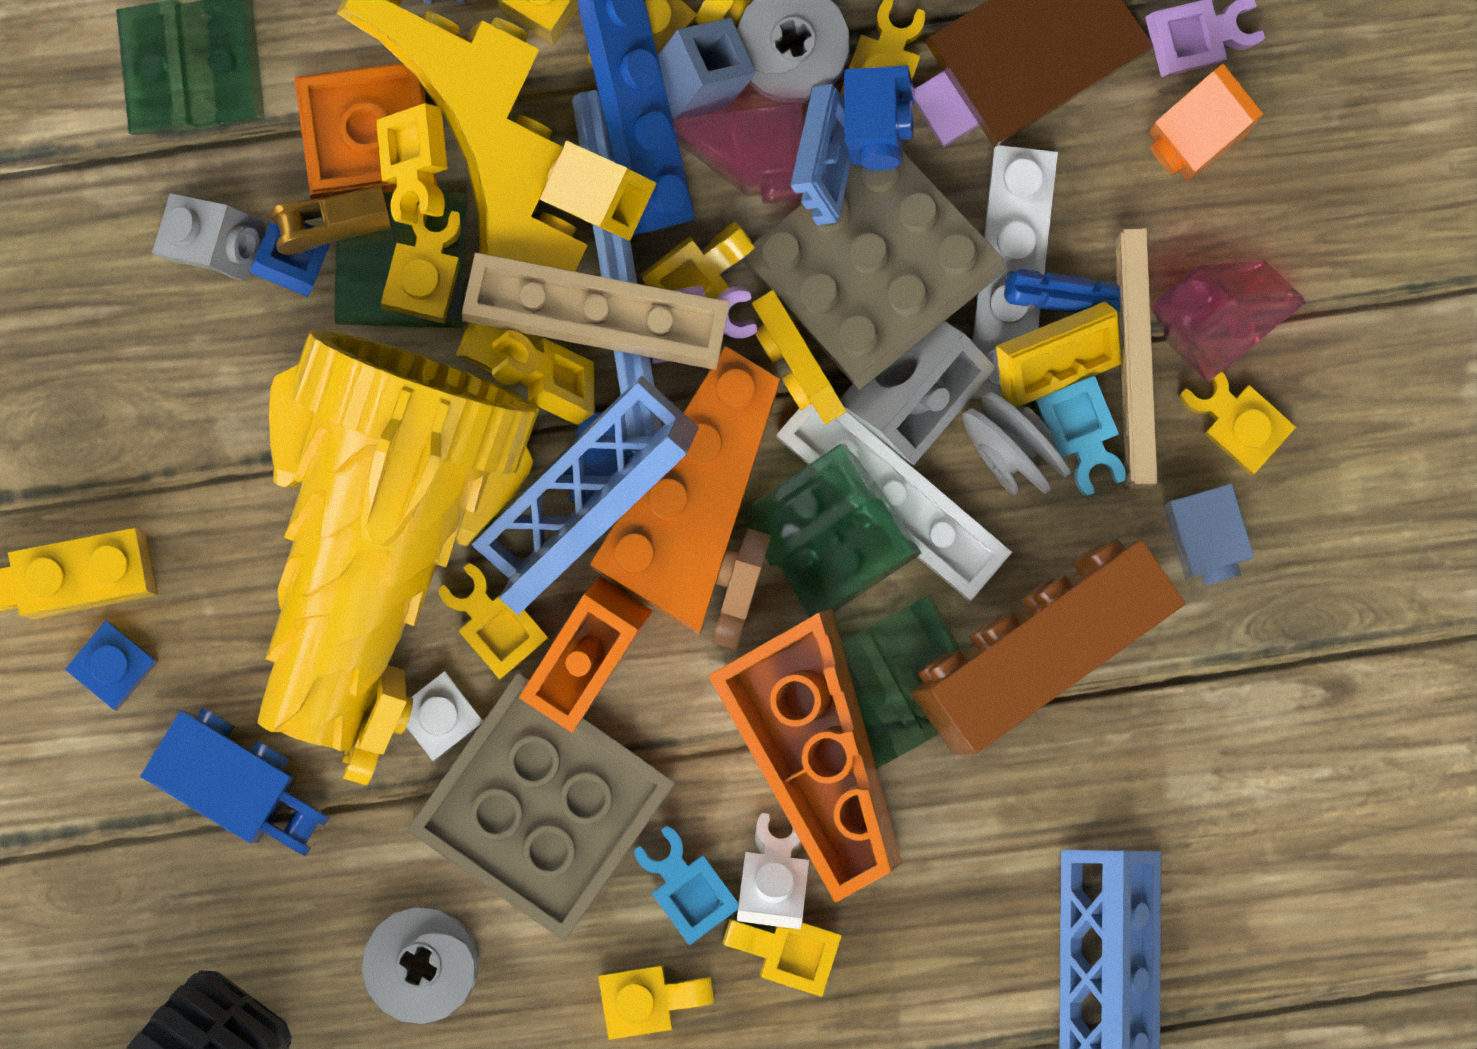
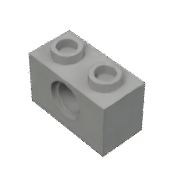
M944 321L861 390H858L852 384L840 398V401L851 416L895 453L915 465L996 367L966 334Z

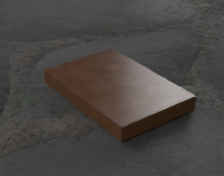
M988 0L932 34L925 42L994 148L1142 57L1153 47L1123 0Z

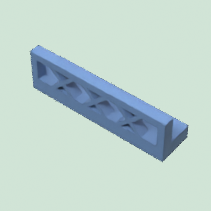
M642 375L474 539L472 546L509 578L499 599L517 615L688 453L699 427ZM638 400L665 423L653 436L626 435L625 413ZM614 424L615 435L604 434ZM589 448L616 449L617 471L612 476L584 475L583 454ZM627 449L638 450L628 459ZM572 465L573 475H562ZM546 489H574L576 510L570 516L543 515L542 493ZM585 490H596V491L586 500V491H585ZM531 505L532 515H521ZM505 529H533L534 551L523 562L519 561L496 540ZM544 530H555L545 539Z
M1061 850L1059 1049H1160L1161 851ZM1083 863L1103 864L1102 892L1093 903L1082 890ZM1091 927L1102 939V956L1093 967L1082 955V938ZM1090 992L1094 994L1102 1005L1101 1022L1092 1032L1081 1019L1082 1002Z

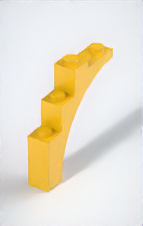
M342 0L336 14L380 41L416 75L436 105L442 108V113L449 124L467 165L478 214L479 253L575 272L588 246L573 238L576 227L545 212H542L539 220L531 217L546 186L548 170L553 161L560 156L563 147L549 140L553 131L545 125L522 115H518L515 122L507 119L540 50L525 42L529 34L511 22L494 17L491 24L482 20L473 25L466 40L457 36L461 28L454 22L430 11H426L423 18L401 8L400 5L403 0ZM467 322L455 356L492 374V369L508 358L503 353L492 349V342L508 330ZM521 333L524 336H526L533 345L537 344L544 338L542 336Z

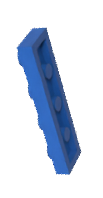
M577 0L614 161L657 183L633 235L695 220L645 0Z

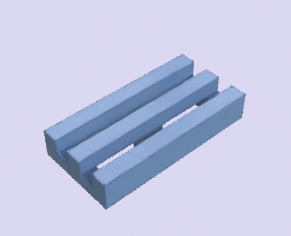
M833 84L812 87L790 185L796 194L803 193L801 202L806 210L814 208L812 219L816 225H823L838 221L851 165L844 140V99Z

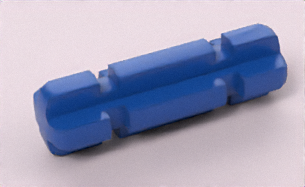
M1028 269L1011 270L1004 279L1006 287L1003 295L1009 304L1027 307L1031 304L1041 309L1078 313L1106 302L1117 310V314L1120 311V288L1116 282L1102 280L1093 282L1089 278L1048 272L1046 275H1043L1039 271Z

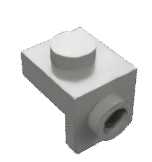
M170 193L152 254L165 260L214 270L233 279L246 281L249 278V271L260 245L264 223L225 204Z

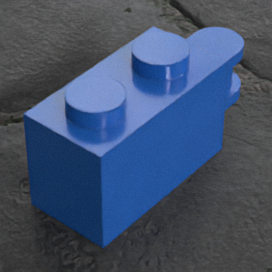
M204 707L200 709L197 716L180 710L140 777L250 844L258 843L263 833H266L294 851L307 856L311 849L306 844L318 823L325 826L330 817L289 792L297 779L296 776L284 770L290 759L259 740H256L252 749L230 737L235 726ZM282 802L296 810L285 830L271 823Z

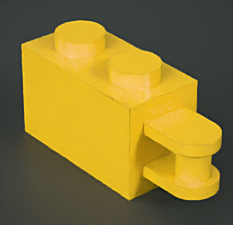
M137 528L8 552L10 567L0 568V612L18 608L19 616L32 620L158 596L147 534Z

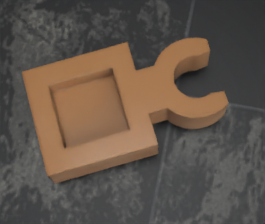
M747 528L740 550L736 551L727 548L716 585L728 589L712 643L737 650L772 535Z

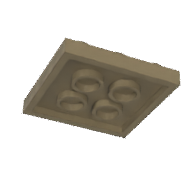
M904 152L903 163L890 170L876 171L864 168L862 165H850L841 212L836 223L816 225L812 219L814 208L806 210L804 205L801 204L754 242L755 248L743 258L749 269L769 291L774 290L785 309L858 390H861L1008 269L1004 258Z
M517 673L406 831L565 942L673 788L675 782L584 718L574 732L571 733L519 699L529 680L520 673Z

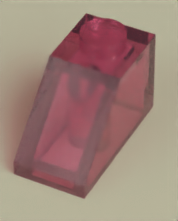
M801 103L674 119L678 144L747 197L761 195L762 203L765 204L783 203L800 198L799 193L796 194L790 185L804 127Z
M1265 260L1200 265L1150 306L1169 345L1204 380L1209 382L1306 302L1303 296Z

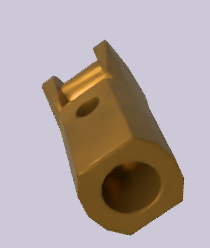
M381 185L325 198L286 202L277 205L269 212L271 222L278 225L281 237L276 242L277 250L284 255L299 254L334 241L391 229ZM323 217L324 225L305 229L304 221Z

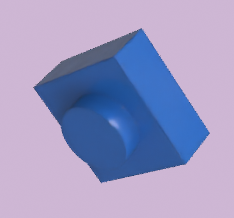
M270 220L249 273L308 297L315 284L330 243L299 254H281L276 246L277 240L281 237L279 226L273 224ZM304 222V224H305V229H309V228H313V227H314V226H312V225L307 224V223Z
M105 620L65 670L111 709L118 711L158 661L114 624Z

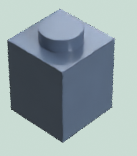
M732 18L677 29L658 55L670 112L674 121L728 109L756 74Z
M1232 484L1170 501L1163 506L1185 579L1202 575L1204 585L1208 586L1242 575L1239 563L1254 558Z

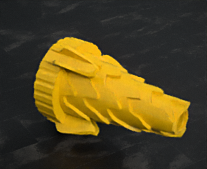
M316 329L309 332L298 365L274 376L270 388L269 428L270 448L274 467L273 482L284 488H295L301 483L302 485L284 538L293 541L278 586V601L281 612L265 660L274 662L266 685L257 721L260 726L270 732H282L298 740L332 747L338 751H350L352 749L374 684L385 671L402 636L405 625L414 626L416 624L436 566L447 567L455 542L464 546L470 545L477 535L516 495L529 475L533 460L527 449V443L539 411L537 406L529 403L528 399L497 383L415 352L341 332Z

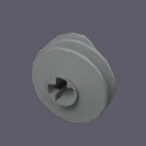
M754 0L744 10L737 31L756 71L748 85L767 100L787 105L809 102L812 87L828 84L835 85L844 73L850 48L849 29L840 9L831 0ZM792 32L795 40L802 36L806 38L802 56L793 57L790 49L783 54L780 53L783 34Z
M990 392L982 397L981 405L985 415L972 408L962 414L963 425L975 449L989 470L1010 494L1016 495L1019 489L1014 474L1018 471L1041 492L1047 494L1051 490L1047 480L1034 461L1037 455L1062 477L1066 478L1071 473L1053 444L1055 439L1052 433L1030 408L1022 405L1015 408L1001 396Z
M412 907L396 912L387 917L374 929L364 947L361 971L367 993L381 1011L401 1022L427 1024L446 1018L465 1003L473 990L478 976L479 950L470 930L452 914L434 907ZM421 947L427 948L432 952L429 963L437 968L436 975L433 978L425 975L421 978L420 982H416L410 978L412 967L404 962L408 952L416 955L420 953Z

